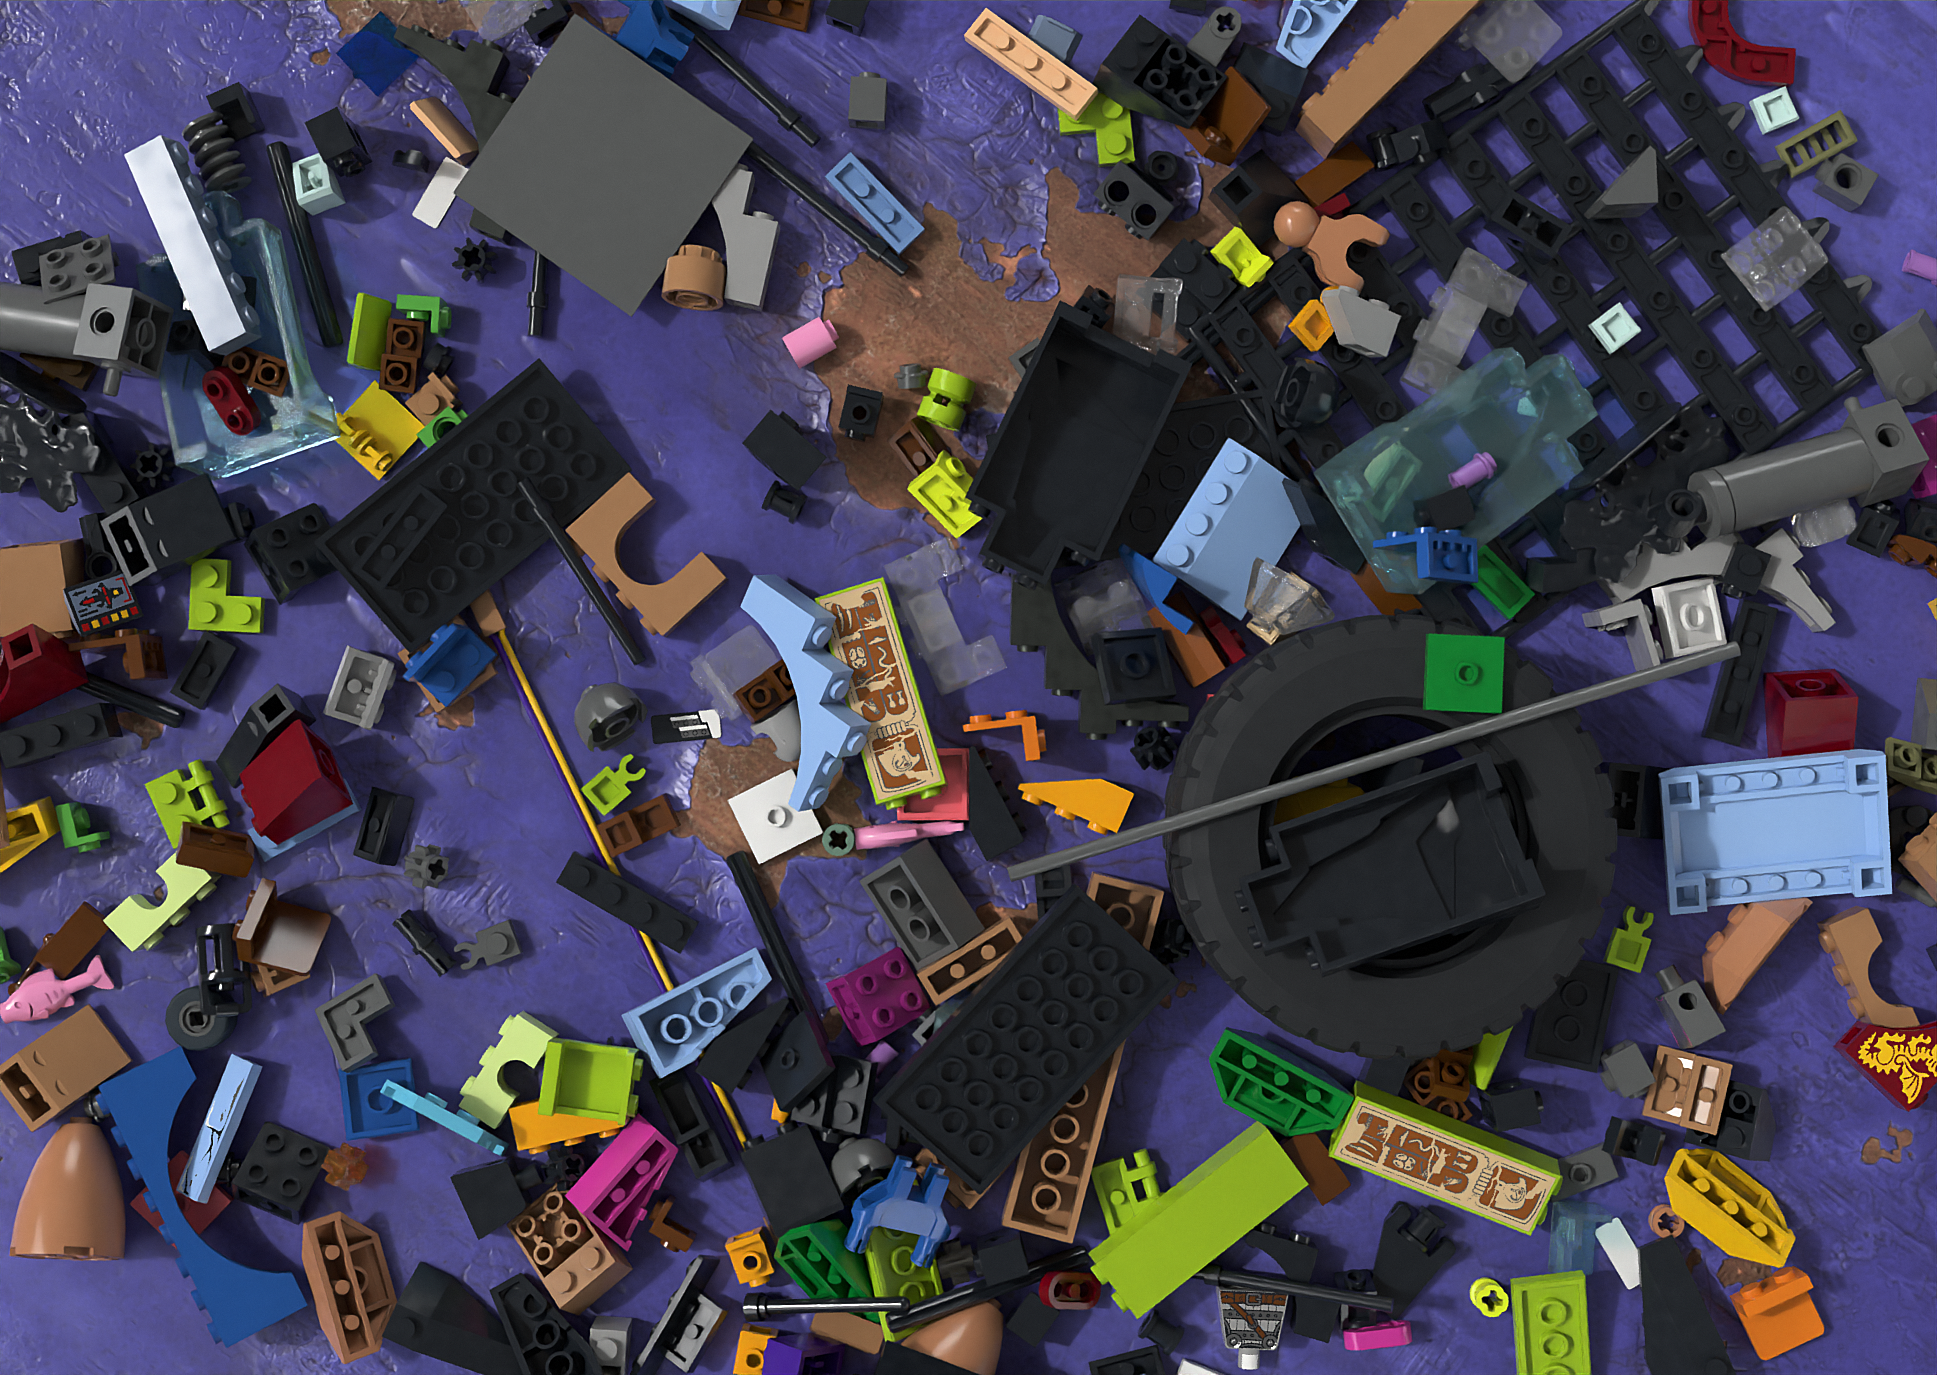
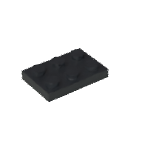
M1581 959L1568 978L1561 976L1555 982L1557 990L1547 1001L1533 1011L1524 1057L1597 1073L1619 968Z

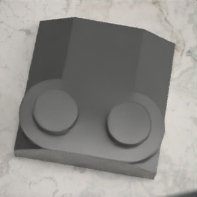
M1923 308L1870 344L1862 346L1863 352L1873 368V374L1885 401L1897 399L1901 407L1916 404L1937 390V330L1928 313Z

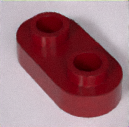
M217 366L203 376V390L231 432L236 435L245 436L260 426V410L232 369L226 366Z
M1052 1270L1043 1276L1039 1285L1041 1302L1047 1307L1056 1309L1088 1310L1097 1304L1101 1295L1100 1281L1094 1274L1084 1271Z

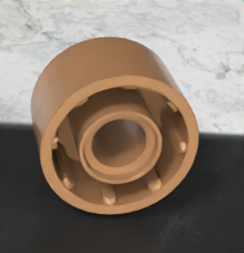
M680 246L675 255L667 260L662 298L674 306L690 310L711 311L721 308L724 300L727 268L722 264L720 254L704 246Z

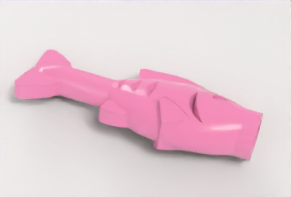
M895 820L888 824L854 828L856 849L899 847L900 844L922 838L951 835L957 831L964 830V823L941 821L924 824L897 823Z
M96 955L92 959L87 972L66 981L56 979L52 968L43 970L26 978L19 989L6 1002L0 1004V1016L6 1024L14 1021L26 1022L45 1019L57 1012L61 1007L74 1005L75 999L71 995L72 993L91 985L101 989H113L115 983L105 971L100 955Z

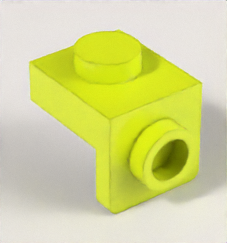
M1234 227L1210 251L1219 263L1224 264L1236 276L1234 282L1246 287H1251L1255 282H1261L1266 277V271L1274 264L1270 257L1260 253L1242 229Z

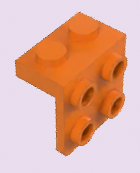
M1027 710L1005 712L1006 719L992 721L991 714L970 716V724L963 725L964 732L1021 725L1026 761L1039 760L1040 752L1047 751L1044 729L1037 730L1035 716L1028 717Z
M1795 1266L1779 1269L1771 1277L1760 1282L1747 1284L1739 1292L1729 1296L1757 1356L1762 1360H1769L1824 1333V1325L1808 1293V1290L1814 1288L1808 1274Z

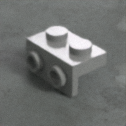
M347 645L323 713L371 730L373 723L377 724L382 717L384 704L381 701L385 690H390L394 684L396 670L393 668L395 663L387 658Z

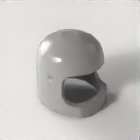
M795 698L768 713L750 726L756 735L759 733L769 735L777 747L773 754L786 762L798 760L801 755V720L798 701Z

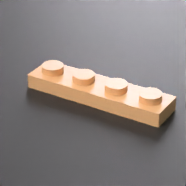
M987 8L964 34L966 42L1075 121L1098 95L1097 87Z

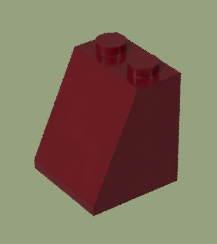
M1835 669L1765 672L1763 674L1768 758L1854 750L1859 697Z
M300 719L294 721L239 774L244 786L241 789V795L246 804L252 808L255 815L251 819L254 829L261 837L266 836L276 845L353 804L331 747Z

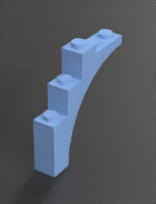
M776 574L754 575L740 607L762 626L781 654L797 695L801 720V755L797 779L788 805L798 812L820 808L828 797V788L834 775L838 773L842 766V757L858 755L867 741L866 735L871 723L840 702L849 689V681L854 670L823 649L824 645L831 638L832 627L837 617Z

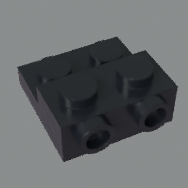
M1183 238L1135 292L1134 296L1187 343L1190 338L1186 333V326L1193 324L1197 317L1207 310L1213 313L1235 290L1237 285L1233 282L1236 276L1227 266L1219 263L1216 267L1206 258L1209 251L1196 239L1188 242Z
M828 1050L835 1069L792 1109L791 1120L818 1127L829 1126L855 1134H866L879 1062Z

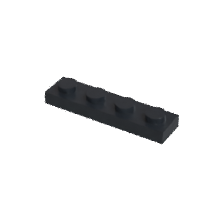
M1746 599L1739 600L1727 643L1736 641L1741 655L1724 660L1721 663L1701 737L1732 746H1740L1778 608Z
M577 851L572 853L556 881L557 884L679 954L683 952L699 924V921Z

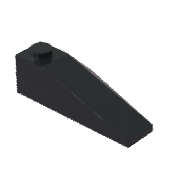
M1673 1235L1661 1237L1637 1247L1639 1283L1643 1300V1313H1641L1645 1334L1643 1350L1644 1359L1650 1374L1736 1375L1723 1341Z
M419 1262L396 1303L382 1337L412 1351L482 1375H523L503 1324L486 1310V1306L479 1299L473 1298L454 1276L424 1262Z
M522 1273L489 1290L523 1375H604L594 1349Z

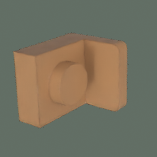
M432 372L428 376L430 381L405 402L425 426L448 406L456 410L463 403L456 396L460 389L447 375L440 378Z
M257 964L251 965L253 972H250L251 983L257 993L262 991L265 998L311 977L310 974L308 976H299Z

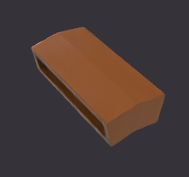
M1181 590L1171 596L1166 604L1197 622L1189 635H1185L1175 628L1155 607L1147 611L1145 615L1153 628L1162 627L1166 649L1192 689L1226 669L1229 665Z

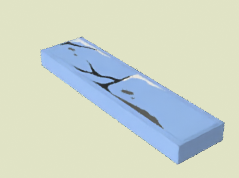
M231 1054L176 1191L196 1202L207 1204L262 1066L241 1056Z

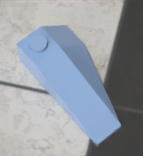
M1293 0L1276 50L1292 63L1307 68L1360 0Z
M755 947L621 1016L637 1048L659 1078H663L693 1062L702 1053L703 1049L725 1029L726 1025L754 999L772 978Z

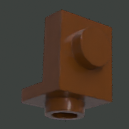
M670 1194L665 1203L658 1200L648 1219L654 1222L649 1232L661 1238L660 1243L665 1248L676 1253L679 1250L687 1253L697 1233L666 1216L676 1197Z

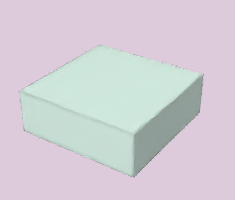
M1786 86L1749 102L1762 135L1799 119Z
M1620 302L1588 325L1609 354L1613 353L1641 331Z

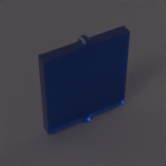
M381 11L336 53L353 71V77L361 79L377 97L419 58L417 54L400 46L394 39L397 27Z

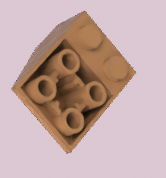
M88 1004L1 1064L0 1091L30 1131L34 1132L48 1126L85 1098L90 1091L98 1088L99 1085L106 1082L133 1060L91 1004Z
M555 1183L530 1204L529 1207L510 1221L507 1227L559 1309L579 1316L632 1271L633 1268L617 1243L585 1217L565 1197L571 1188L569 1187L568 1191L559 1192L557 1191V1183Z

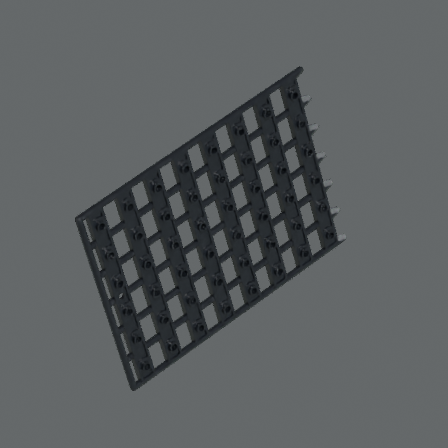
M1634 0L1448 135L1451 153L1437 157V152L1434 151L1436 156L1434 159L1415 165L1414 161H1412L1343 212L1344 217L1354 214L1364 215L1383 201L1416 247L1392 265H1389L1377 247L1355 241L1347 248L1345 258L1348 267L1364 280V287L1359 297L1367 301L1375 299L1387 303L1390 306L1389 311L1401 316L1394 334V338L1400 344V347L1374 365L1369 357L1339 345L1335 332H1333L1317 352L1343 387L1339 390L1342 396L1340 407L1352 399L1383 442L1390 440L1401 444L1423 463L1411 480L1423 497L1452 486L1448 479V474L1452 472L1425 435L1449 416H1452L1480 454L1487 452L1492 456L1497 465V470L1493 473L1527 519L1500 538L1469 495L1477 519L1450 530L1462 531L1463 537L1477 538V548L1484 543L1524 583L1526 572L1509 549L1536 530L1552 554L1559 556L1560 542H1566L1559 531L1560 526L1565 523L1563 515L1566 504L1572 500H1578L1592 489L1596 492L1597 488L1596 484L1579 491L1569 488L1558 496L1525 449L1551 431L1581 471L1610 446L1584 411V406L1606 390H1609L1635 425L1648 414L1668 404L1641 368L1642 364L1664 348L1668 350L1699 394L1682 406L1679 416L1664 428L1663 431L1678 430L1680 417L1684 409L1690 405L1700 406L1702 409L1708 405L1716 417L1723 418L1726 431L1741 450L1729 462L1767 451L1874 373L1863 352L1862 346L1870 344L1882 336V333L1860 305L1871 289V278L1866 275H1856L1844 280L1841 279L1818 247L1829 231V220L1823 217H1816L1801 223L1776 190L1787 173V163L1782 160H1772L1758 165L1733 132L1744 118L1745 106L1738 102H1732L1717 108L1714 106L1692 76V72L1702 60V47L1689 45L1673 50L1649 16L1660 3V0ZM1610 35L1615 38L1645 79L1643 83L1622 98L1619 97L1587 53ZM1554 76L1588 121L1564 140L1530 96V93ZM1653 92L1687 136V139L1664 155L1660 153L1630 112L1632 107ZM1496 118L1499 119L1531 163L1506 182L1472 137V135ZM1596 133L1623 170L1649 146L1656 150L1658 203L1652 207V210L1672 237L1648 255L1621 218L1588 219L1583 215L1602 195V192L1572 151ZM1694 150L1698 151L1729 194L1727 198L1706 213H1704L1671 168ZM1439 159L1473 204L1472 207L1450 223L1445 221L1415 180L1417 175ZM1540 175L1572 219V222L1569 223L1572 229L1561 247L1582 233L1615 279L1589 297L1558 253L1546 265H1542L1498 238L1515 263L1489 281L1456 235L1481 217L1487 222L1500 199L1510 189L1517 192ZM1737 207H1739L1772 252L1749 270H1746L1714 226L1716 222ZM1303 247L1292 248L1274 261V264L1266 271V277L1261 282H1255L1251 287L1241 285L1213 313L1207 310L1197 317L1193 324L1185 328L1192 342L1197 343V348L1203 352V357L1229 393H1239L1243 399L1236 401L1269 447L1270 432L1267 428L1265 416L1251 398L1245 399L1241 392H1246L1245 388L1253 384L1257 390L1260 389L1271 404L1273 413L1281 414V404L1275 402V394L1279 380L1286 368V364L1283 361L1302 348L1304 344L1294 335L1274 349L1241 302L1268 281L1275 290L1277 298L1293 319L1309 300L1317 299L1320 302L1321 291L1299 263L1301 259L1308 255L1301 251ZM1679 249H1682L1714 293L1712 297L1690 313L1656 268L1657 265ZM1424 258L1458 303V305L1433 323L1399 279V276ZM1778 265L1783 267L1814 310L1790 328L1756 283V281ZM1295 269L1298 270V272H1296L1291 278H1289L1284 284H1282L1279 287L1278 284L1282 280H1284ZM1523 274L1557 319L1556 322L1534 338L1530 337L1499 294L1501 290ZM1624 290L1657 337L1633 354L1630 353L1625 344L1609 354L1588 325L1603 315L1598 309ZM1722 306L1756 350L1755 354L1733 370H1731L1698 325ZM1236 307L1238 308V310L1233 315H1231L1226 321H1224L1221 325L1218 324L1231 311H1233ZM1466 316L1500 361L1475 381L1441 336L1442 333ZM1821 322L1824 323L1856 367L1832 386L1798 341L1799 338ZM1210 325L1215 328L1222 339V343L1244 371L1239 376L1235 377L1216 349L1210 344L1208 338L1205 337L1203 331ZM1565 332H1567L1600 377L1575 396H1573L1541 352L1544 347ZM1408 358L1411 359L1443 403L1417 423L1383 378L1384 375ZM1764 364L1767 365L1799 409L1776 427L1772 426L1740 382ZM1508 373L1542 418L1540 422L1518 438L1514 436L1483 393ZM1328 422L1324 426L1309 432L1285 428L1286 430L1279 435L1276 433L1277 442L1275 441V443L1278 445L1280 462L1291 478L1296 482L1303 478L1313 483L1287 448L1289 444L1295 441L1327 485L1326 489L1322 492L1318 491L1317 494L1323 499L1326 496L1334 500L1337 499L1344 506V510L1349 516L1350 514L1355 515L1369 524L1366 530L1376 536L1377 540L1386 539V533L1404 531L1409 532L1410 535L1415 528H1418L1413 514L1400 522L1391 510L1382 523L1347 499L1348 494L1376 452L1358 464ZM1686 430L1680 432L1682 437L1688 438L1690 436ZM1651 439L1632 457L1636 458L1650 447L1657 454L1658 443ZM1676 439L1671 444L1668 440L1665 442L1673 451L1681 452L1685 449V444ZM1661 449V458L1665 460L1667 452ZM1626 462L1604 480L1614 486L1620 484L1624 473L1627 471L1625 467ZM1344 475H1349L1353 478L1354 484L1351 488H1344L1342 486L1341 479ZM1479 481V482L1476 483L1475 485H1473V486H1471L1470 488H1468V489H1467V492H1468L1470 489H1472L1474 486H1476L1477 484H1479L1481 481ZM1604 494L1601 500L1607 507L1609 501ZM1377 549L1423 606V608L1411 609L1406 612L1396 608L1394 609L1395 616L1399 614H1421L1422 616L1431 617L1432 620L1440 622L1447 620L1468 626L1483 636L1452 593L1462 583L1418 579L1417 554ZM1579 587L1549 592L1545 595L1531 589L1535 595L1512 619L1488 636L1505 637L1506 641Z

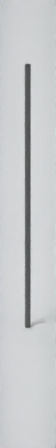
M1736 641L1019 863L1007 867L1011 882L1734 658L1741 655L1740 648Z

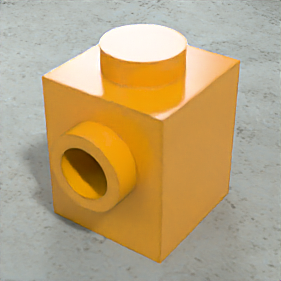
M744 1323L740 1332L733 1374L762 1375L763 1355L767 1347V1341L769 1338L778 1337L779 1329Z

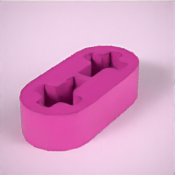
M1390 1320L1377 1322V1326L1343 1329L1345 1349L1357 1351L1409 1344L1412 1342L1411 1324L1406 1320Z

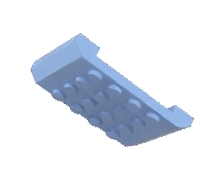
M1854 749L1673 768L1658 774L1667 903L1670 915L1707 912L1708 906L1852 893L1854 897L1892 894L1886 755L1882 751Z

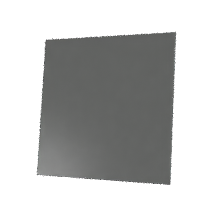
M574 13L453 193L632 317L665 270L668 258L674 256L754 138Z

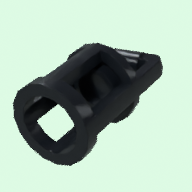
M236 923L214 924L196 928L200 1010L205 1016H215L216 1018L238 1016V1014L247 1013L252 1009L250 964L240 960L239 971L238 968H234L232 935ZM206 940L213 941L214 970L209 971V974L207 971ZM242 984L243 1004L227 1002L215 1003V1006L209 1005L208 987H216V992H229L235 990L234 986Z

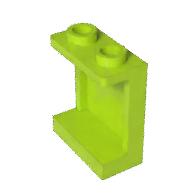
M553 1037L547 1042L538 1114L553 1116L555 1113L610 1120L617 1121L618 1125L625 1126L629 1122L630 1117H636L639 1095H633L635 1080L640 1081L643 1072L644 1059H638L639 1049Z

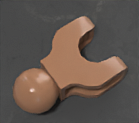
M1300 201L1289 202L1282 206L1276 213L1274 220V230L1278 239L1290 247H1303L1301 251L1312 257L1315 271L1323 283L1329 286H1337L1338 288L1340 285L1351 287L1360 293L1364 287V280L1348 267L1345 258L1347 248L1355 241L1372 247H1379L1386 244L1390 237V233L1386 228L1364 215H1348L1339 220L1331 219L1325 215L1318 217L1316 211L1310 205Z

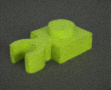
M632 754L622 758L617 772L614 773L606 766L580 789L603 816L607 815L631 794V791L625 784L629 781L635 782L640 780L646 773L644 768L636 774L627 772L626 765L634 758Z
M1628 905L1623 912L1625 928L1624 930L1616 927L1613 928L1603 961L1641 973L1652 940L1643 937L1642 934L1644 930L1651 926L1654 915L1645 911L1642 921L1636 923L1633 919L1635 907Z

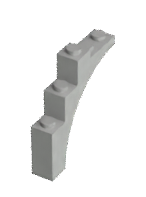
M737 163L711 201L718 214L726 243L727 279L724 299L730 305L762 311L781 228L777 221H773L774 216L754 211L752 216L748 215L755 178L753 173L748 171L747 166Z
M1783 528L1771 530L1751 545V547L1772 555L1758 590L1773 596L1792 610L1812 632L1825 631L1836 623L1830 615L1832 609L1822 597H1816L1809 588L1811 583L1807 575L1800 568H1794L1793 564L1804 556L1798 549L1800 548L1799 541L1790 531H1784ZM1738 532L1716 539L1708 538L1705 535L1688 547L1686 544L1688 538L1684 536L1680 540V551L1671 554H1657L1648 543H1641L1640 545H1643V553L1637 556V566L1622 582L1611 583L1609 579H1598L1596 582L1612 603L1617 604L1623 603L1650 586L1669 579L1688 576H1721L1734 542L1744 543V540Z

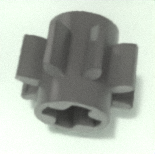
M431 844L427 847L415 845V851L405 856L406 871L403 874L404 876L414 878L412 886L422 889L426 886L438 888V882L449 875L447 862L450 859L449 857L439 855L441 847Z

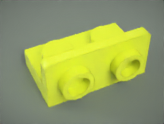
M945 450L938 454L936 462L911 481L907 488L956 539L983 519L969 512L968 508L970 505L964 503L973 478L966 472L963 463L958 458L951 457Z

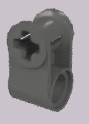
M1223 6L1216 9L1186 47L1217 68L1239 33L1242 25L1240 14L1231 7ZM1227 20L1230 22L1229 29L1224 30L1222 33L1218 30L1219 23L1222 24Z

